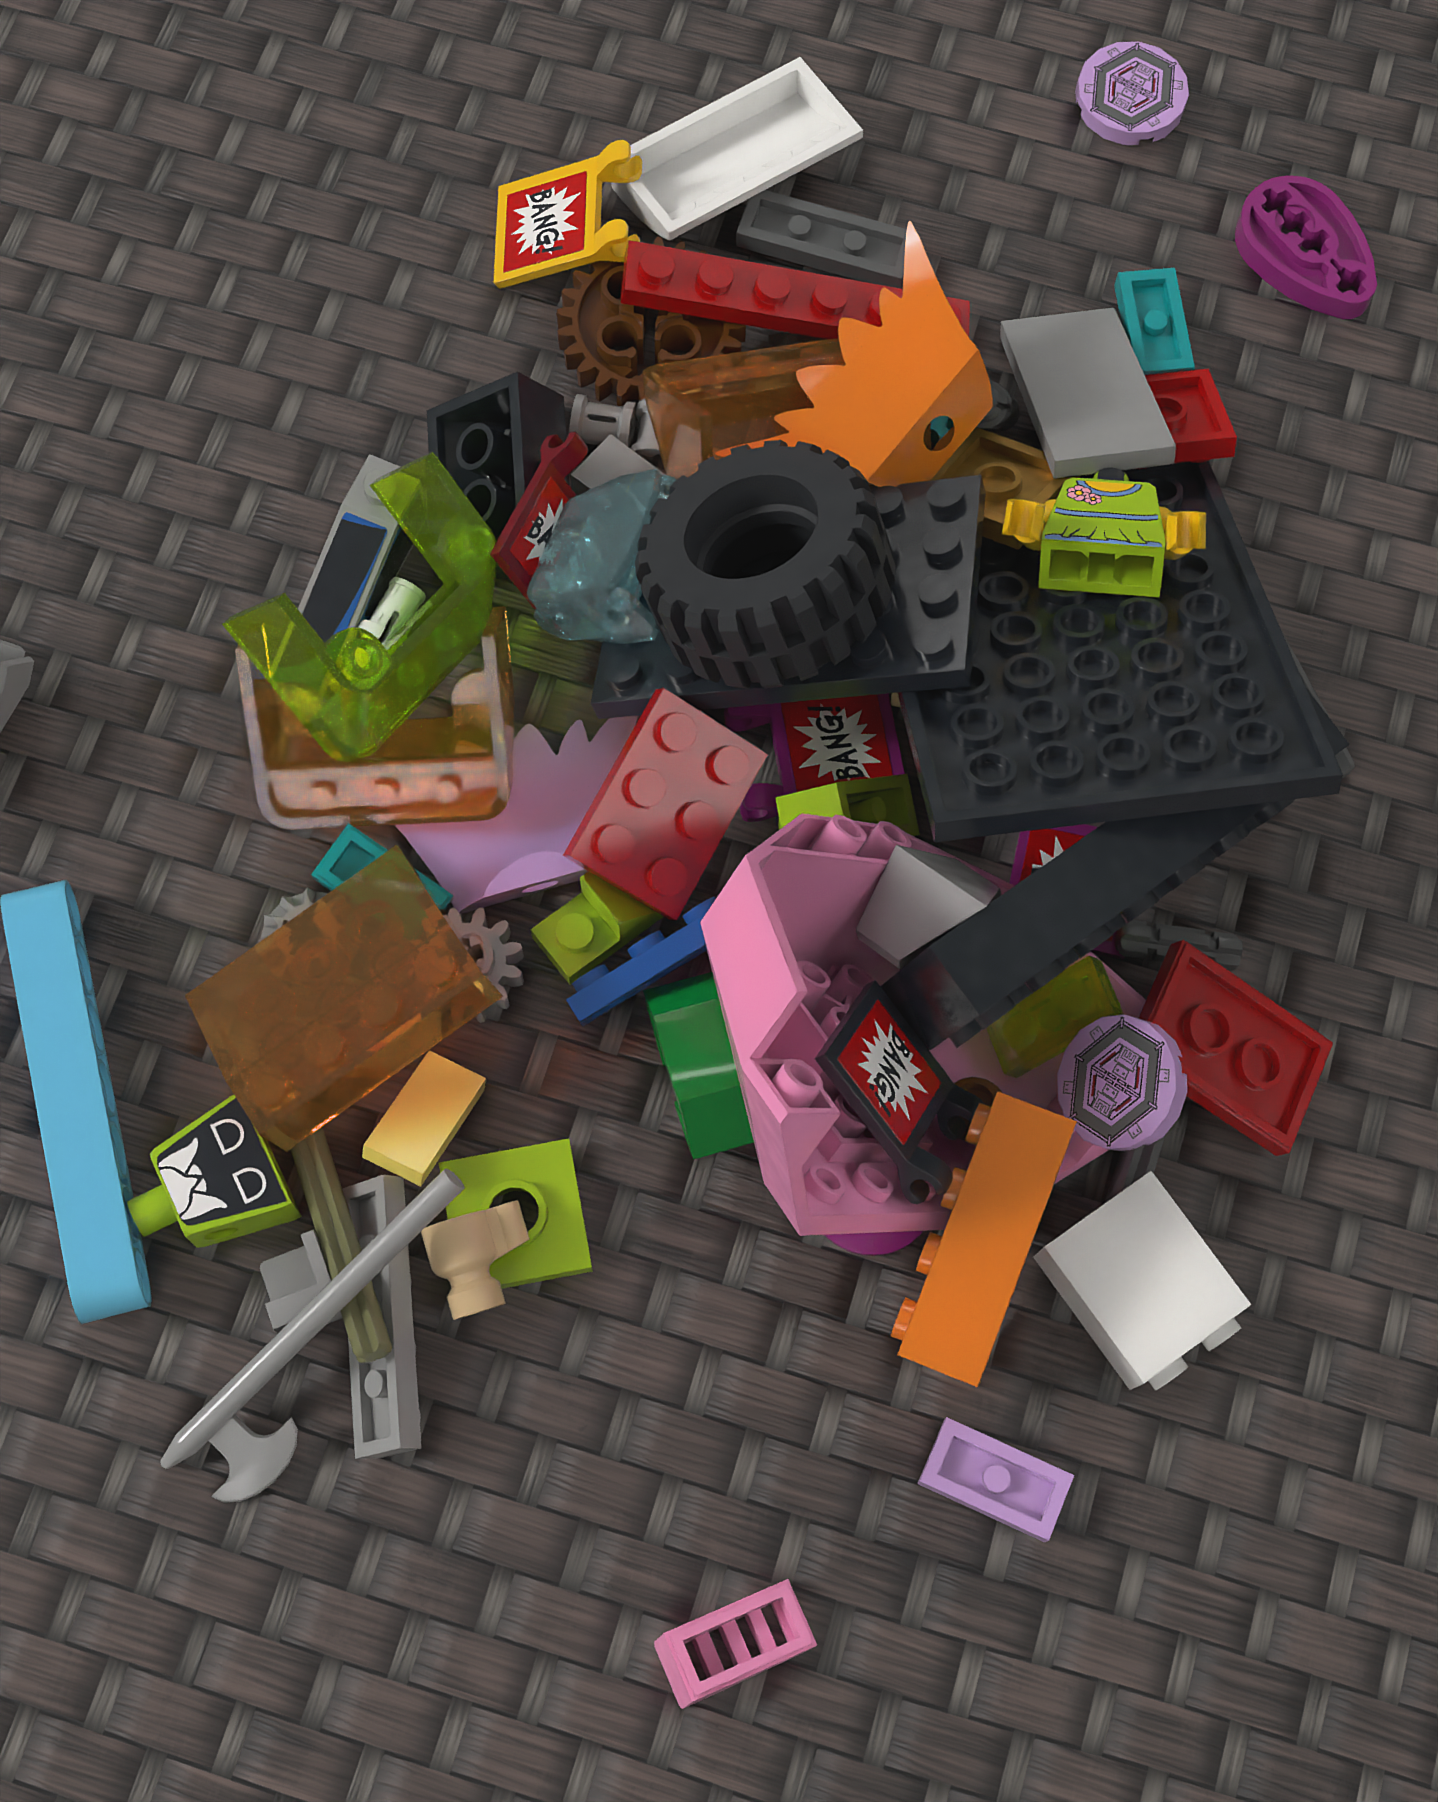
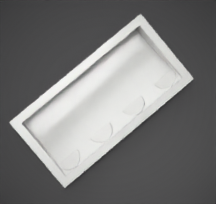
M799 57L630 145L631 158L640 156L642 159V174L634 182H611V185L621 200L644 224L661 237L670 241L862 139L863 129L803 59Z

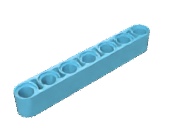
M62 880L4 894L0 899L3 925L68 1289L74 1312L79 1322L84 1324L150 1307L152 1302L150 1281L141 1234L127 1205V1201L134 1197L82 923L74 892L69 882Z

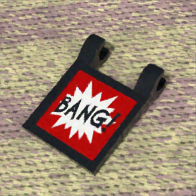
M874 980L864 986L815 1057V1060L897 1165L900 1187L906 1199L913 1204H920L926 1200L930 1192L929 1185L925 1181L934 1187L937 1194L942 1195L947 1192L953 1180V1173L943 1160L918 1147L934 1117L937 1114L939 1128L948 1139L956 1140L961 1138L966 1130L965 1121L959 1116L966 1118L971 1123L978 1104L985 1103L976 1095L953 1083L878 982Z

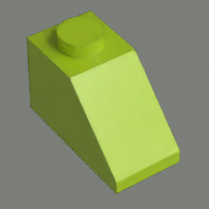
M907 774L836 782L775 798L779 814V830L804 813L825 817L842 815L854 821L875 824L885 821L899 827L912 836L920 835Z

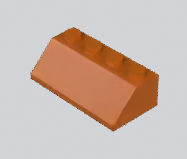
M998 1091L991 1107L982 1103L978 1104L965 1139L966 1142L976 1145L973 1157L967 1171L957 1167L954 1168L952 1183L947 1192L944 1193L940 1206L952 1210L943 1236L933 1232L929 1233L916 1267L917 1272L927 1275L918 1301L905 1297L891 1333V1337L902 1341L898 1356L975 1387L979 1386L1077 1121Z

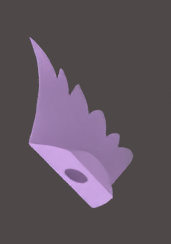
M638 716L609 718L598 730L591 742L588 741L582 720H576L565 734L558 755L554 754L540 731L532 724H527L518 732L513 740L504 766L497 758L473 744L460 742L455 752L454 783H451L437 771L420 764L413 765L418 789L401 782L370 775H348L347 779L356 789L372 801L406 837L441 887L454 895L451 903L459 914L476 910L479 907H487L580 881V877L589 872L564 857L563 854L632 733Z

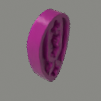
M1293 175L1271 178L1259 184L1250 192L1243 204L1235 228L1236 246L1246 264L1269 285L1311 310L1339 319H1353L1361 316L1367 310L1377 287L1374 259L1364 233L1353 214L1331 189L1318 181ZM1264 206L1273 211L1267 213L1264 210ZM1281 208L1283 210L1282 216L1274 209ZM1284 225V227L1289 230L1298 227L1302 230V232L1299 236V234L1294 231L1285 234L1281 231V229ZM1302 245L1306 249H1311L1316 246L1320 249V253L1315 250H1309L1305 253L1300 247ZM1340 285L1344 289L1353 286L1358 291L1355 293L1352 290H1348L1342 293L1338 290V286Z

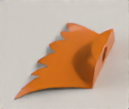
M911 221L908 222L906 231L903 297L899 298L886 288L881 289L879 297L880 317L883 324L881 327L852 318H841L838 335L841 353L846 365L808 366L796 371L797 380L813 403L814 408L791 410L776 415L774 420L787 429L789 433L747 443L751 449L764 447V441L782 440L787 443L788 447H795L798 441L814 444L821 448L822 453L830 450L848 460L850 466L860 470L869 483L878 487H897L905 483L931 481L992 409L991 384L979 349L966 334L945 297L922 241ZM948 416L953 421L954 427L938 441L932 451L927 449L924 444L926 427L936 417ZM742 445L717 451L715 455L726 457L731 455L730 449Z

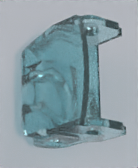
M656 469L622 475L583 492L566 502L527 589L529 601L536 607L533 614L535 621L541 628L556 637L566 640H592L614 644L655 640L658 634V630L655 628L657 623L653 614L639 602L642 591L635 570V559L639 548L637 544L643 525L650 524L652 518L649 514L650 510L659 498L667 499L670 495V485L677 479L669 475H661Z

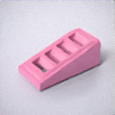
M789 1579L667 1631L654 1641L656 1652L681 1709L717 1694L817 1646ZM770 1604L787 1643L778 1647L761 1611V1608ZM742 1617H745L761 1654L754 1658H751L735 1621ZM716 1629L719 1630L734 1667L724 1670L709 1634ZM690 1641L694 1645L707 1677L703 1681L699 1680L684 1645Z

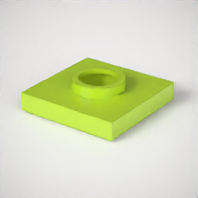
M569 1138L439 1162L440 1173L445 1168L449 1169L462 1181L465 1187L446 1206L447 1219L489 1209L493 1200L498 1195L500 1197L511 1191H526L537 1202L539 1207L538 1219L535 1225L528 1231L530 1239L496 1259L490 1265V1275L499 1280L502 1289L593 1272Z

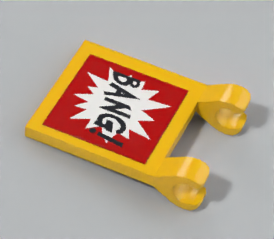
M617 140L611 142L596 157L499 186L493 281L499 289L596 261L624 262L628 241L640 242V238L637 234L628 237L629 226L622 219L611 220L601 227L602 182L630 183L638 180L642 174V159L640 156L631 158V146L627 141Z

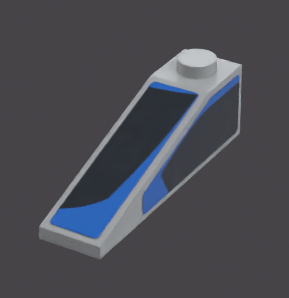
M369 454L340 506L268 679L269 688L319 709H325L337 687L333 683V678L341 670L359 638L356 629L362 620H369L387 591L389 582L393 577H397L432 513L423 475Z

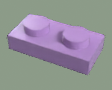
M946 1417L918 1484L1042 1542H1047L1050 1539L1074 1475Z

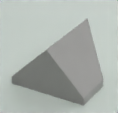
M896 845L856 927L857 937L901 970L930 945L1000 897L1001 890L998 886L956 858Z

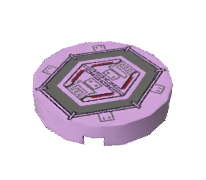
M1117 42L1098 49L1085 61L1078 78L1075 94L1076 103L1078 101L1082 109V119L1095 133L1103 139L1122 145H1139L1142 139L1154 137V142L1165 138L1179 125L1189 97L1187 76L1176 59L1161 48L1142 42Z
M1129 1015L1101 1017L1082 1028L1065 1049L1057 1073L1058 1101L1064 1116L1077 1121L1074 1129L1075 1132L1084 1141L1115 1151L1133 1150L1143 1144L1150 1145L1163 1138L1179 1118L1187 1094V1074L1182 1073L1181 1062L1178 1057H1182L1176 1041L1159 1025Z

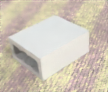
M1152 1171L1089 1214L1033 1256L1129 1390L1149 1381L1156 1391L1188 1368V1365L1181 1357L1200 1342L1210 1351L1241 1329V1326L1234 1317L1251 1305Z

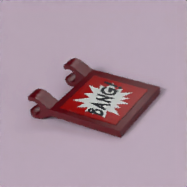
M576 431L570 432L565 442L557 434H552L545 438L540 450L541 463L490 552L491 557L558 638L569 635L615 546L622 540L624 531L632 525L636 515H638L636 512L630 519L624 520L605 505L600 504L592 516L564 478L582 462L588 452L587 445Z

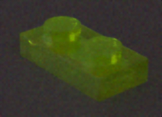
M1089 955L1068 967L1036 992L1023 999L1017 1006L986 1029L1003 1073L1018 1078L1065 1052L1067 1046L1082 1028L1101 1017L1124 1015L1102 961Z

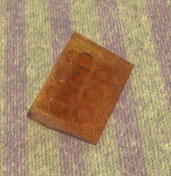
M395 845L187 993L185 997L226 1083L259 1135L287 1152L498 1001L503 995L401 848Z

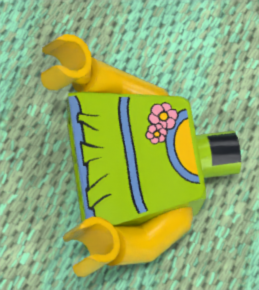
M1110 467L1099 470L1093 479L1072 477L1065 480L1057 499L1047 500L1044 504L1023 499H1008L1002 535H1014L1027 548L1041 550L1039 588L1160 597L1164 559L1176 560L1194 548L1206 549V513L1199 511L1171 512L1168 508L1159 506L1155 486L1147 482L1129 481L1125 472Z

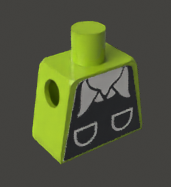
M241 1091L230 1096L154 1148L150 1153V1158L162 1185L127 1201L132 1218L143 1237L178 1221L185 1237L196 1248L207 1247L288 1223L302 1217L254 1109Z

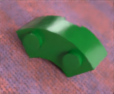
M713 972L643 990L663 1067L666 1066L677 1100L674 1101V1105L693 1160L754 1143Z

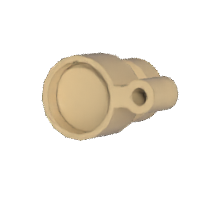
M518 1200L448 1219L425 1227L421 1231L432 1271L437 1276L445 1278L450 1282L451 1290L447 1300L453 1320L506 1304L500 1282L491 1277L489 1268L496 1259L530 1239Z

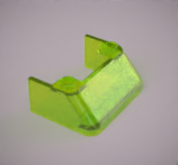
M433 452L377 478L369 485L444 583L384 645L372 633L358 627L339 631L324 643L285 593L234 614L222 624L322 749L330 757L341 762H352L375 753L481 642L490 629L497 563L490 555V552L496 543V539L488 525Z

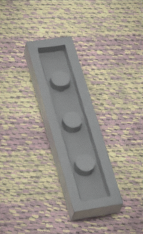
M380 1175L342 1189L362 1250L406 1207L404 1178L399 1176ZM408 1245L371 1280L392 1344L390 1354L371 1363H360L356 1355L353 1354L348 1337L355 1459H379L422 1448L415 1357L416 1344L414 1340L411 1296L412 1281Z

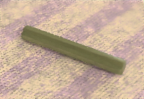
M307 1119L302 1123L289 1127L286 1136L332 1281L362 1249L324 1130L317 1120ZM370 1281L341 1310L353 1354L356 1355L360 1363L364 1364L384 1358L392 1350V1344L372 1281Z

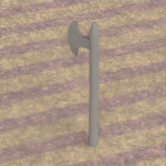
M445 1168L175 1435L160 1461L161 1466L165 1469H170L197 1453L209 1441L226 1458L229 1464V1476L226 1482L211 1497L223 1503L241 1502L258 1495L274 1483L289 1465L297 1447L298 1429L292 1417L275 1433L259 1435L251 1431L235 1414L465 1188L462 1181L452 1171Z

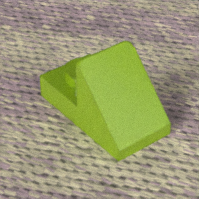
M587 872L580 877L582 893L530 930L534 941L569 985H571L664 916L591 872Z

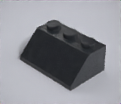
M518 371L427 410L435 577L440 579H509L491 557L490 552L541 463L540 450L545 438L552 434H557L563 442L567 439L564 396ZM506 429H511L512 437L504 434ZM568 474L564 479H565V481L568 483V485L570 486V484H569V474ZM502 485L511 486V491L502 487Z

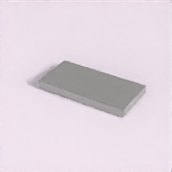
M1115 308L1001 321L1000 339L1053 478L1096 474L1099 470L1110 467L1129 470L1174 464L1176 444Z

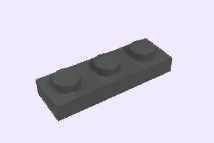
M764 190L749 198L736 232V247L861 282L901 289L904 276L907 229Z

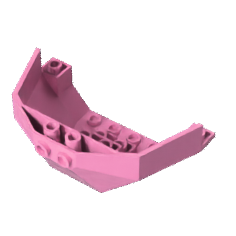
M800 814L745 855L700 922L763 1181L799 1236L945 1230L952 1210L940 1206L944 1194H937L934 1187L927 1181L925 1182L928 1183L930 1192L924 1202L913 1204L906 1199L900 1187L897 1165L819 1066L815 1057L864 986L874 980L881 986L900 971L899 968L859 940L856 933V927L896 845L956 858L998 886L1001 890V895L1014 887V885L885 821L875 824L854 821L842 815L825 817ZM1090 951L958 1048L955 1047L948 1037L931 1049L930 1052L953 1083L968 1077L984 1078L997 1085L1006 1095L1064 1116L1058 1101L1057 1073L1067 1046L1082 1028L1101 1017L1129 1015L1138 1018L1146 1000ZM937 1114L918 1144V1147L943 1160L952 1172L955 1167L967 1171L976 1149V1145L964 1140L948 1139L939 1128ZM1074 1130L1054 1184L1104 1154L1109 1149L1084 1141Z

